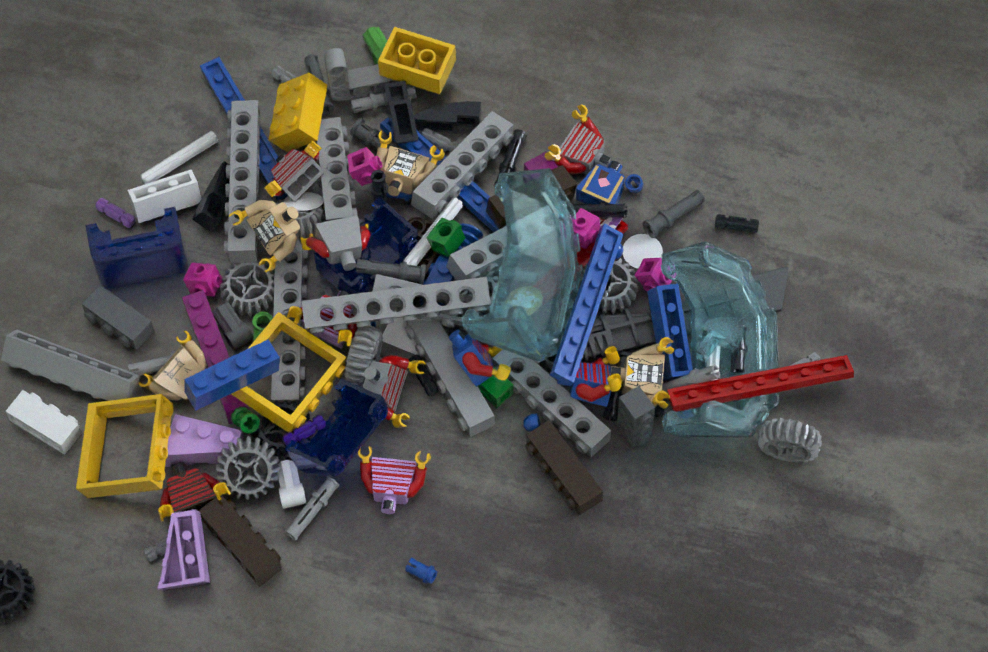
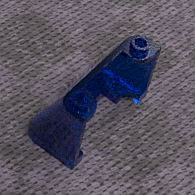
M341 378L335 386V389L339 391L338 400L334 399L332 401L336 410L326 421V427L319 430L311 441L305 438L301 440V443L291 440L285 450L296 467L306 474L338 476L344 471L345 467L379 424L386 418L388 406L384 398Z

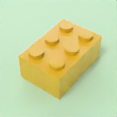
M394 27L378 60L379 75L396 81H405L408 85L441 94L456 61L455 45Z
M309 72L279 84L268 141L286 152L305 146L312 140L314 142L318 141L327 84Z

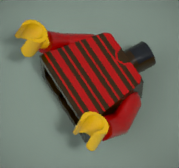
M183 462L175 464L172 467L174 477L167 479L168 487L163 490L158 509L161 522L164 521L165 517L171 516L172 513L189 510L199 511L216 497L219 501L222 500V494H231L226 483L218 481L208 473H201L198 468L188 471Z

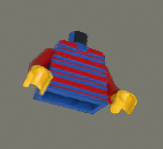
M456 330L450 334L449 339L453 343L454 358L476 387L493 375L500 380L508 378L511 368L505 364H500L496 370L492 362V357H495L504 349V343L496 341L491 348L486 344H480L472 333L464 336L460 330Z
M615 346L608 347L605 350L606 357L603 359L599 358L593 363H580L575 381L570 385V397L607 407L611 391H618L622 384L620 375H610V365H607L608 363L617 364L620 357ZM557 380V384L569 386V385H567V384H565V383H563V382Z

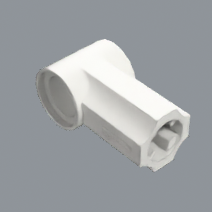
M281 461L277 464L280 466V471L277 474L283 509L306 504V497L303 485L300 483L296 461Z

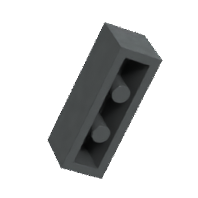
M101 285L82 303L85 312L84 316L91 323L97 322L101 325L103 331L108 335L114 334L118 337L120 343L127 348L130 346L137 351L154 333L151 320Z
M640 386L619 397L617 428L632 448L649 442L653 430L655 407Z

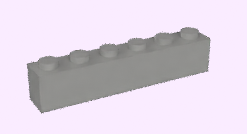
M417 316V320L406 321L407 326L404 328L410 340L414 339L418 355L420 357L424 356L428 371L431 376L435 375L438 390L441 394L445 393L448 398L446 402L452 413L456 412L458 415L457 421L461 430H466L468 435L472 437L494 426L495 416L478 386L476 387L454 358L453 344L440 321L432 319V322H425L419 320V316Z
M17 329L6 335L1 361L9 363L11 367L28 370L30 374L35 376H44L53 383H62L70 386L74 391L89 393L95 399L111 401L134 398L136 396L140 375Z

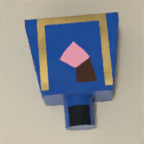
M611 161L608 167L600 164L595 165L577 186L576 200L584 204H601L602 202L619 204L625 184V176L620 174L623 168L622 165L617 161Z

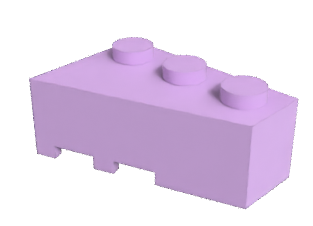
M175 414L170 427L171 435L168 439V457L166 458L165 467H171L172 464L180 462L185 463L186 466L193 465V463L207 462L208 464H220L217 461V457L223 455L221 453L222 448L229 449L228 443L230 441L237 445V438H241L242 442H245L242 430Z
M197 510L172 513L158 589L170 590L210 583L201 513Z

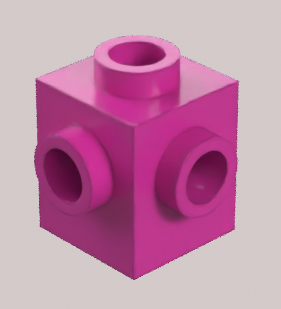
M367 147L347 155L348 170L353 180L356 179L361 186L372 183V172L382 168L380 158L374 156Z
M580 208L574 217L568 219L565 225L567 240L574 246L586 249L590 243L596 241L600 229V218Z
M644 258L634 276L642 284L644 290L648 291L656 286L670 285L675 274L661 258Z
M191 263L183 280L190 294L204 290L206 296L214 297L222 283V276L216 265Z

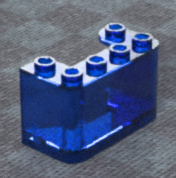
M379 197L371 204L374 208L373 213L370 216L366 214L364 216L365 222L360 225L365 226V224H368V230L371 234L366 249L362 250L360 259L392 264L403 263L404 259L418 243L417 229ZM316 252L314 253L316 270L339 291H346L349 294L372 292L376 275L355 273L356 267L346 271L343 269L342 263L330 264L326 258H323Z
M175 207L164 209L163 219L155 221L156 231L114 240L111 238L110 230L102 232L98 228L97 223L85 225L90 254L102 286L113 288L179 274L186 270L188 260Z

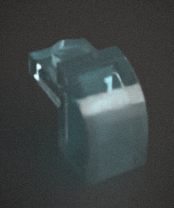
M716 317L708 320L701 327L703 337L700 338L695 348L697 358L706 363L718 345L734 354L746 336L745 327L726 317Z

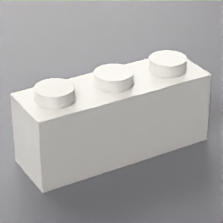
M192 170L128 190L131 205L139 223L199 204L201 200L198 182Z
M22 390L6 410L7 416L12 423L64 455L82 434L79 422L71 415L66 417L61 414V411L56 406L43 403L42 399L33 392L29 394Z

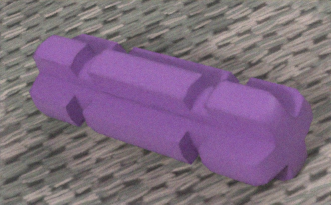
M99 198L95 204L98 211L106 212L105 215L119 223L123 222L122 225L127 228L133 226L136 221L133 215L125 213L126 211L113 203H108L109 201Z

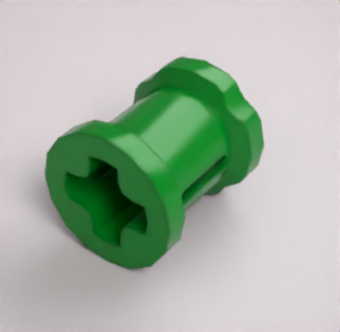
M244 406L236 408L231 415L232 423L240 427L245 433H253L259 427V417Z

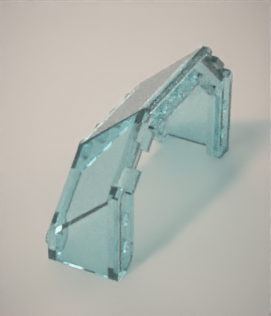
M550 168L499 174L498 182L495 184V194L504 205L508 241L503 251L502 265L499 267V278L494 288L493 303L490 305V313L479 317L477 312L471 309L467 310L462 317L463 328L466 329L471 338L534 361H543L545 357L557 354L582 282L581 277L584 274L583 266L578 265L576 251H580L579 235L574 233L572 220L576 219L575 209Z
M706 241L662 254V273L668 279L677 282L691 308L693 370L706 368L708 338L710 336H719L721 338L720 378L718 379L779 368L777 314L773 307L769 308L764 299L766 293L760 281L754 280L750 272L752 266L749 260ZM733 325L747 326L746 346H748V352L745 353V372L733 373L730 371L731 352L729 351V346L732 345ZM738 341V357H739V342H740V341ZM779 392L724 403L709 401L703 403L701 407L683 410L680 413L676 411L666 412L663 418V432L677 437H753L757 426L763 424L770 415L769 411L779 404Z

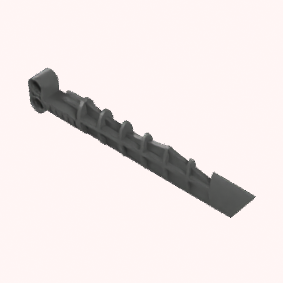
M785 266L747 276L749 285L747 288H728L724 282L722 283L723 289H697V292L681 299L687 334L781 310L788 267ZM649 302L650 313L630 314L628 308H624V315H598V318L594 321L582 359L584 361H587L589 357L595 359L597 355L603 357L605 350L611 346H615L618 352L656 343ZM544 325L538 330L536 346L537 349L544 352V361L542 362L544 369L551 373L554 362H551L548 358L551 356L556 357L561 341L556 328L551 325ZM549 336L552 338V341L546 342L541 337Z

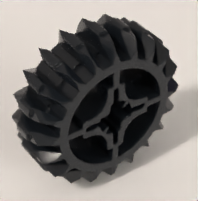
M286 400L283 404L275 401V405L289 415L298 407L295 401L291 405H288ZM260 413L257 415L260 424L258 429L251 433V438L254 440L253 443L256 438L260 439V445L267 442V450L273 448L275 450L274 455L279 460L281 456H285V459L289 460L290 454L297 457L298 450L305 452V445H310V437H313V435L301 442L297 441L296 445L288 448L282 438L285 433L280 431L278 425L273 423L271 427L267 428L268 431L264 432L265 427L271 421ZM308 413V414L305 416V417H306L305 423H306L307 421L312 422V421L310 420V414Z
M10 559L6 565H4L3 560H0V591L2 592L0 594V620L4 624L9 617L15 622L14 615L16 614L23 616V608L30 609L31 606L28 601H34L32 593L35 592V586L32 585L34 580L32 576H29V571L26 568L22 569L20 563L14 565ZM11 577L20 582V590L16 589L15 586H11Z

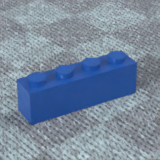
M679 285L656 286L647 291L655 341L657 344L664 337L674 341L666 346V348H674V352L667 354L663 351L662 353L665 355L663 381H669L690 374L693 368Z
M269 340L263 341L184 379V392L194 409L198 410L279 371L280 357Z

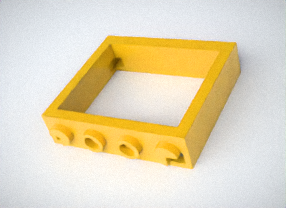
M278 312L249 348L266 340L272 343L283 331L332 365L291 415L248 386L231 395L288 433H292L296 427L299 428L305 423V416L309 411H315L320 403L319 399L323 394L327 395L331 391L333 381L336 378L340 379L342 377L347 357Z
M162 394L88 403L76 490L87 498L162 490L163 480L165 479V463L168 457V439L171 435V416L174 412L173 403ZM155 412L147 477L98 482L107 418Z

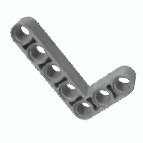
M333 48L324 54L327 81L331 98L334 101L368 96L369 93H382L385 83L399 82L380 76L378 64L348 70L342 49Z

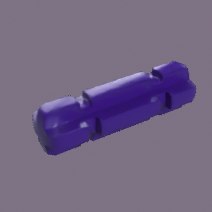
M317 415L312 418V422L307 421L299 428H295L293 433L289 432L283 435L284 444L291 448L297 444V441L301 442L316 433L315 430L319 431L325 428L326 422L321 415Z

